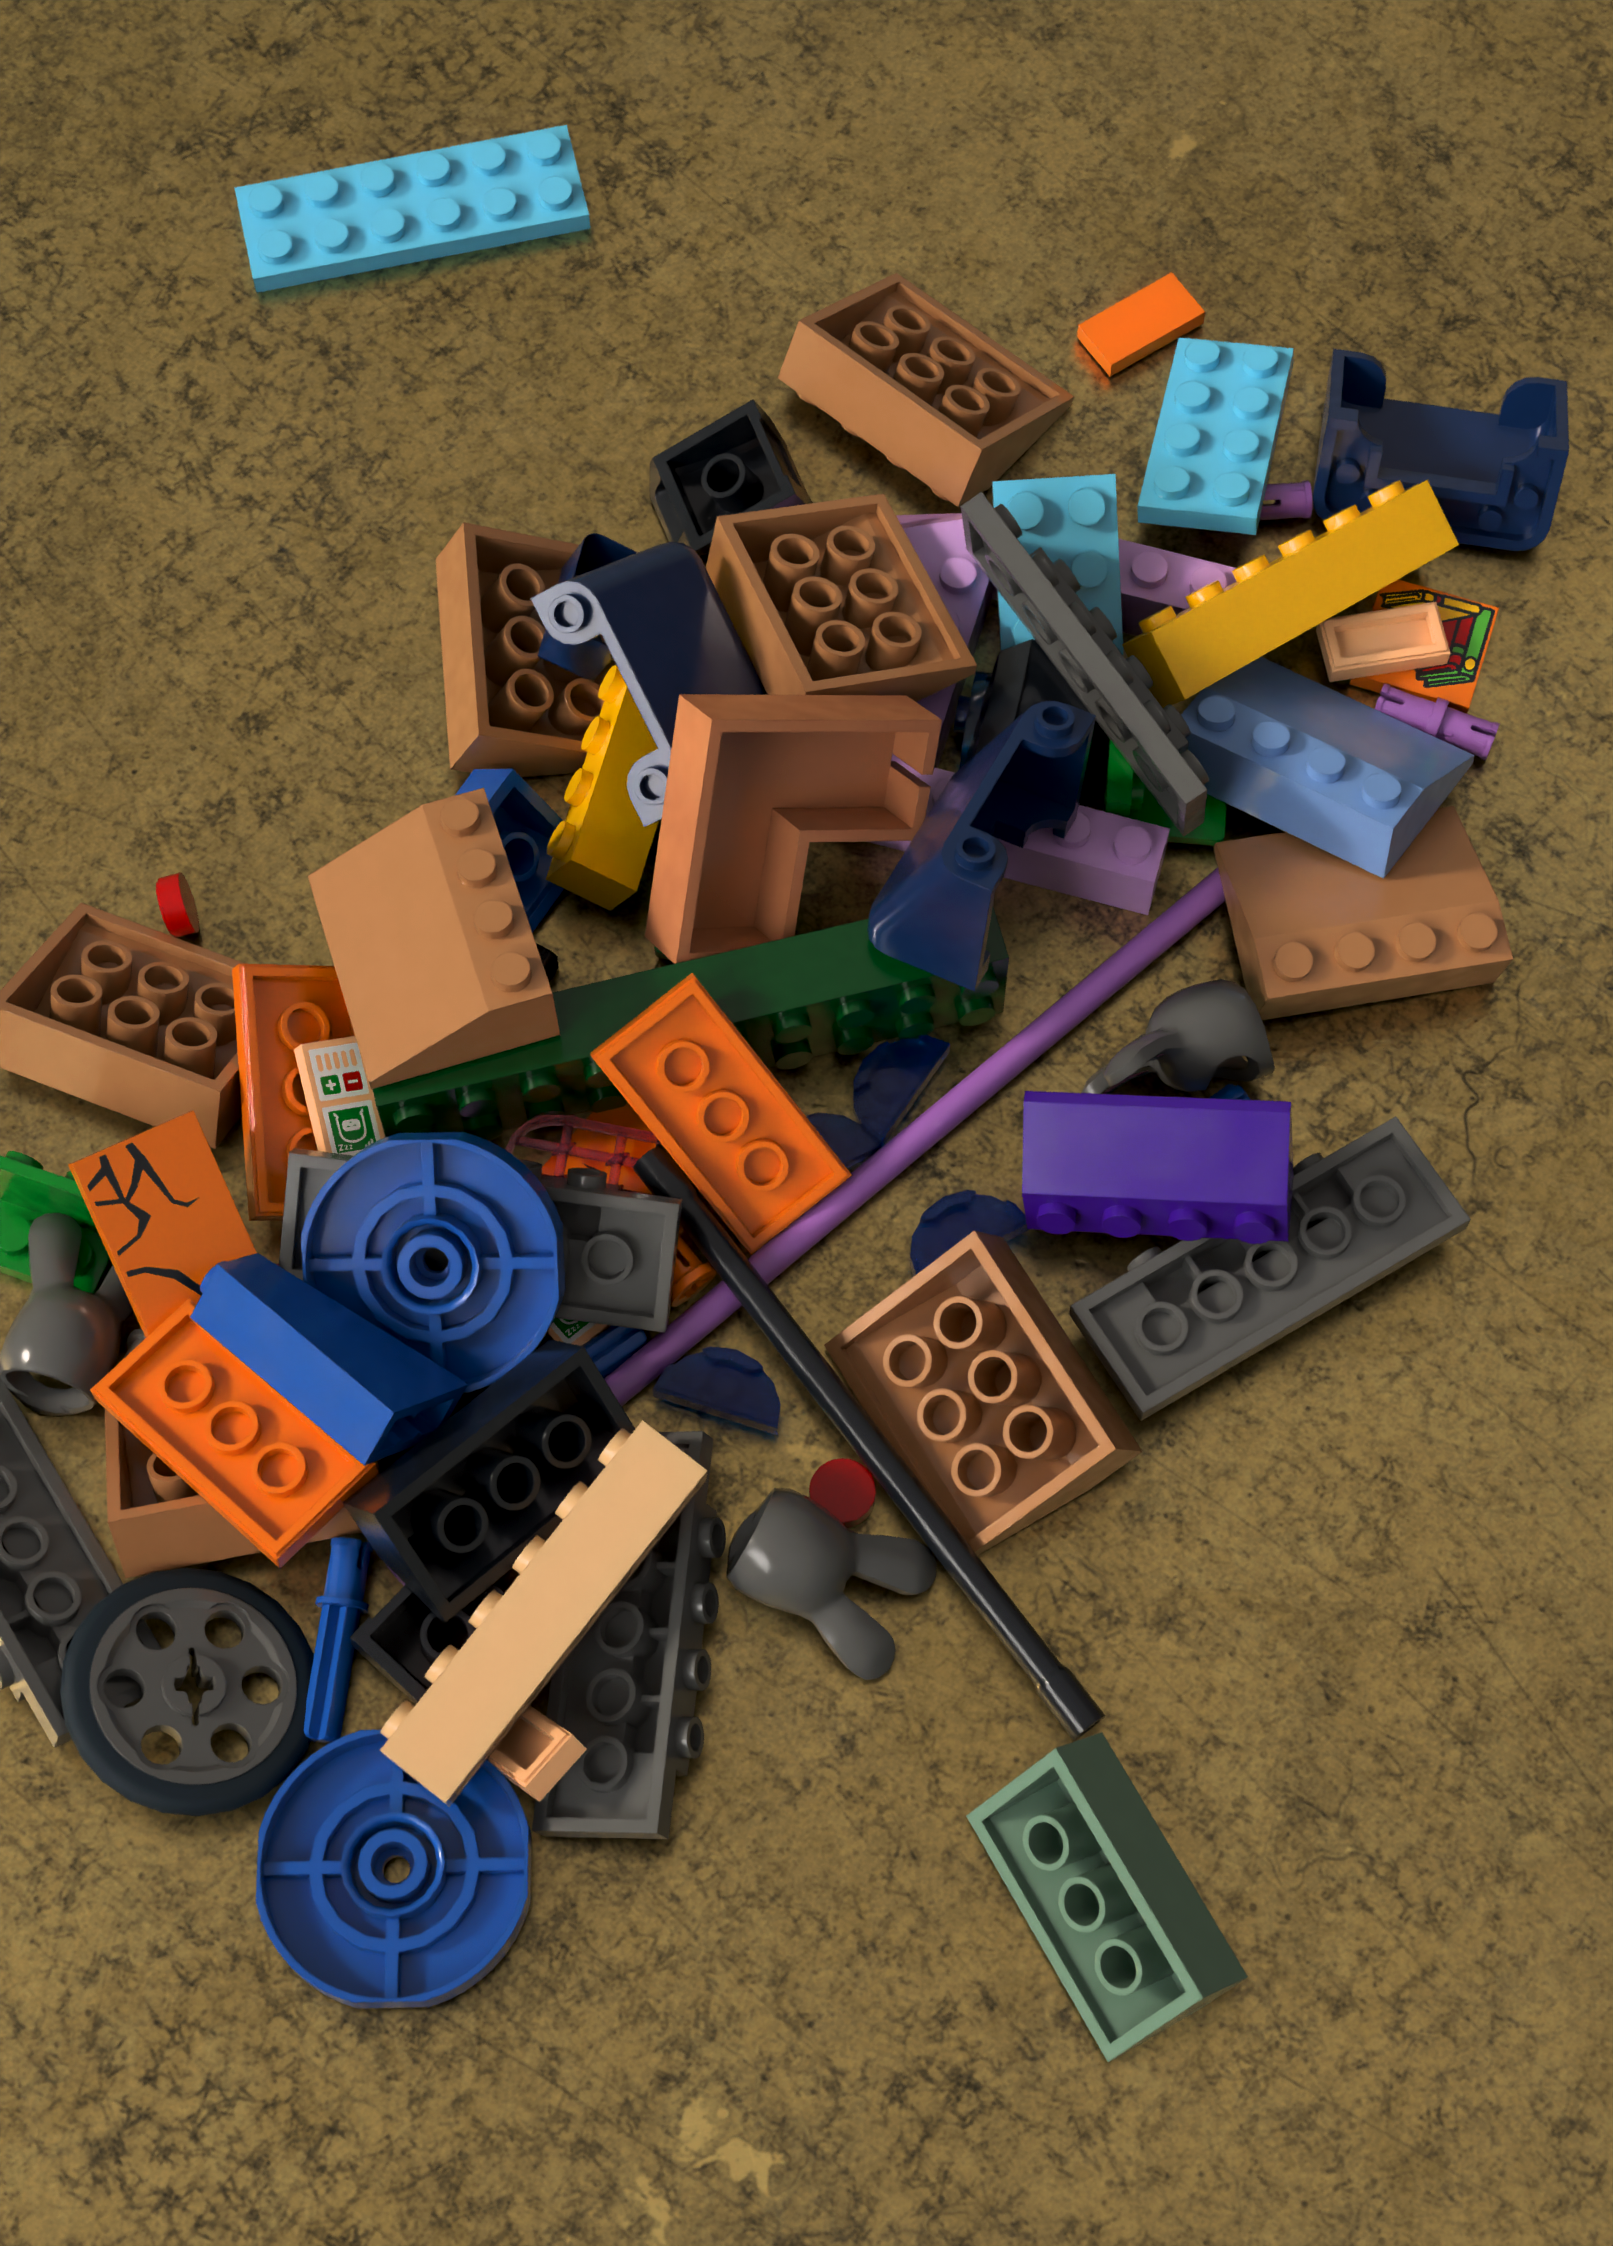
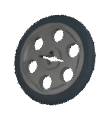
M193 1568L152 1572L119 1586L98 1602L76 1629L63 1660L60 1696L65 1725L81 1758L103 1783L128 1800L169 1814L203 1816L233 1811L264 1797L291 1774L308 1750L311 1740L305 1736L304 1723L314 1654L300 1626L278 1601L250 1582L220 1571ZM215 1618L230 1619L237 1624L241 1631V1642L232 1648L223 1649L216 1647L207 1639L205 1625L208 1621ZM159 1619L171 1628L174 1642L167 1648L152 1650L145 1647L139 1641L136 1635V1627L142 1621ZM190 1655L192 1656V1677H195L197 1687L208 1689V1691L203 1693L194 1713V1725L192 1724V1703H189L187 1692L175 1690L181 1687L190 1667ZM256 1672L267 1674L277 1684L279 1690L278 1698L267 1704L254 1703L243 1693V1678ZM115 1676H128L134 1679L141 1687L142 1699L131 1707H117L110 1703L105 1696L103 1689L105 1682ZM222 1730L238 1732L246 1740L248 1755L237 1762L223 1761L213 1753L211 1737L216 1732ZM160 1731L171 1735L179 1745V1756L177 1759L169 1764H156L147 1759L141 1748V1740L146 1735Z

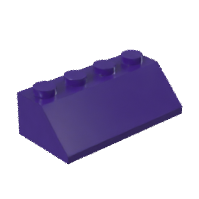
M1025 1091L1023 1107L1022 1197L1027 1229L1043 1230L1047 1233L1059 1235L1077 1231L1108 1233L1120 1238L1133 1237L1139 1234L1173 1236L1184 1241H1195L1202 1238L1239 1239L1249 1244H1262L1268 1241L1289 1242L1294 1179L1291 1102Z

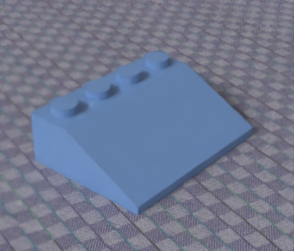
M1263 657L1254 660L1201 690L1181 714L1191 732L1186 737L1189 742L1188 750L1198 759L1209 777V782L1204 784L1208 795L1383 879L1471 767L1474 760V755Z

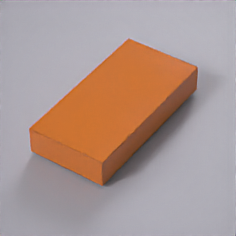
M1171 272L1078 325L1077 338L1109 377L1201 326L1204 323L1205 311Z

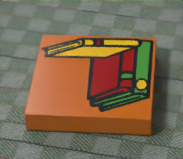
M1399 579L1378 590L1372 611L1437 602L1451 654L1448 663L1444 665L1353 678L1350 680L1349 685L1381 693L1382 687L1386 683L1390 687L1436 702L1438 697L1449 701L1448 707L1468 713L1499 608Z

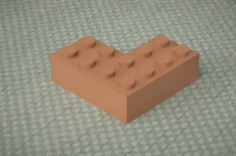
M679 694L645 937L670 961L677 964L794 936L809 842L913 840L925 820L931 787L896 761H891L892 754L921 775H933L942 719L907 695Z

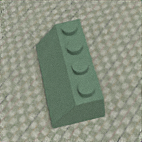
M1102 1732L1055 1748L966 1815L1107 2062L1120 2057L1200 2010L1248 1977Z

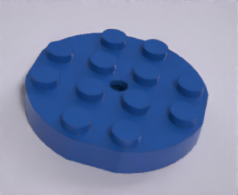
M466 1132L397 1133L365 1147L343 1164L320 1189L309 1209L301 1233L304 1282L458 1376L468 1385L464 1392H472L496 1382L529 1356L539 1345L554 1322L565 1293L563 1224L550 1195L539 1179L514 1155L486 1139ZM430 1248H437L444 1252L449 1260L446 1269L442 1271L430 1269L424 1259L426 1251Z
M360 1730L325 1745L309 1756L291 1773L273 1797L264 1815L258 1834L256 1905L268 1937L279 1954L302 1979L322 1994L358 2009L431 2007L465 1992L478 1983L495 1968L516 1940L531 1905L532 1833L515 1791L505 1776L488 1761L489 1759L485 1761L452 1805L448 1807L380 1751L388 1740L380 1733L381 1730ZM392 1858H404L410 1866L407 1878L399 1883L388 1881L384 1877L386 1863Z

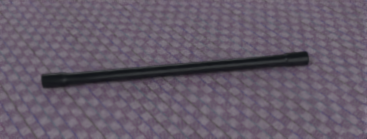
M660 1145L645 1153L635 1163L633 1170L653 1195L683 1199L680 1218L681 1227L1031 1679L1039 1697L1072 1740H1077L1091 1730L1106 1715L1072 1671L1060 1663L705 1205L699 1197L696 1186L663 1145Z

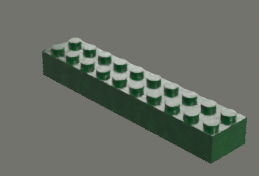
M994 907L992 909L986 950L990 952L988 970L975 992L877 950L869 940L867 931L869 919L552 992L560 1035L373 1089L385 1136L388 1137L397 1133L466 1132L490 1141L499 1137L504 1130L525 1125L544 1128L561 1122L567 1115L588 1110L599 1113L625 1106L627 1104L626 1099L593 1060L590 1053L691 973L696 976L768 1068L777 1066L780 1069H793L807 1064L813 1057L837 1051L843 1055L857 1054L867 1050L875 1042L896 1037L902 1040H916L929 1035L935 1028L959 1022L964 1026L982 1024L1004 1010L1009 955Z

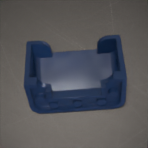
M1333 349L1313 487V507L1319 517L1325 520L1355 504L1361 513L1372 507L1367 496L1391 483L1401 480L1404 489L1428 480L1458 543L1511 551H1526L1538 546L1545 540L1551 527L1569 454L1567 381L1541 377H1526L1516 381L1506 390L1499 414L1385 399L1386 371L1381 362L1374 356L1365 353Z
M668 542L648 548L558 583L530 598L544 627L559 642L576 645L602 635L658 748L636 761L632 765L627 777V790L630 800L644 827L662 819L679 694L767 695L701 558L694 549L678 542Z
M1043 701L1032 705L951 777L872 904L867 931L869 940L877 950L975 992L988 970L990 952L986 950L994 897L996 889L1004 877L1008 862L1006 848L998 839L1023 848L1028 840V836L1032 832L1044 828H1054L1053 835L1065 838L1077 816L1096 715L1057 701Z

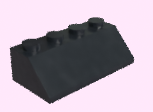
M549 1339L346 1499L343 1504L381 1560L441 1621L447 1622L512 1569L518 1556L535 1536L538 1535L545 1541L551 1536L563 1521L555 1512L564 1498L580 1481L590 1487L606 1467L598 1461L605 1447L620 1429L624 1428L632 1434L635 1427L583 1346Z

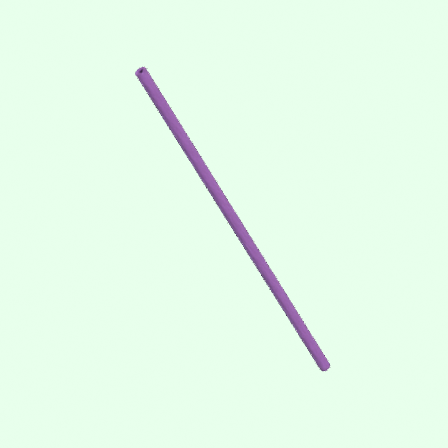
M1218 867L851 1172L852 1176L749 1257L748 1260L767 1285L1226 900ZM723 1280L671 1322L666 1332H659L604 1378L621 1406L626 1404L742 1306ZM389 1568L397 1580L405 1586L406 1584Z

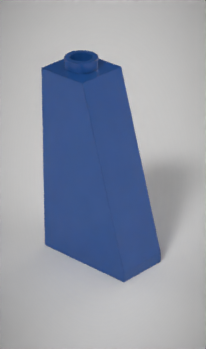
M259 1253L216 1264L202 1280L200 1285L202 1295L190 1318L364 1466L419 1443L449 1419L468 1386L458 1376Z

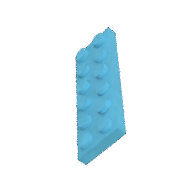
M567 125L234 188L256 293L591 229L589 212Z

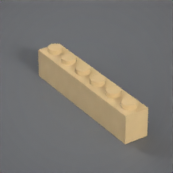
M643 1420L632 1434L622 1428L611 1439L598 1458V1461L606 1467L590 1487L581 1481L573 1487L555 1512L563 1521L547 1541L538 1535L530 1541L512 1566L520 1575L503 1596L495 1589L487 1595L469 1619V1623L476 1628L473 1634L460 1650L451 1644L444 1649L425 1675V1678L432 1683L430 1688L415 1706L406 1699L381 1729L380 1733L388 1740L380 1751L448 1807L452 1805L706 1482L707 1470Z

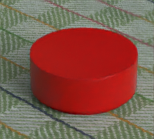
M179 872L158 878V882H156V895L162 918L169 933L178 938L198 932L199 919L197 909L185 876Z
M846 1458L830 1460L816 1470L810 1481L809 1498L822 1505L847 1528L855 1527L865 1521L871 1514L875 1504L876 1488L874 1479L868 1469L857 1461Z

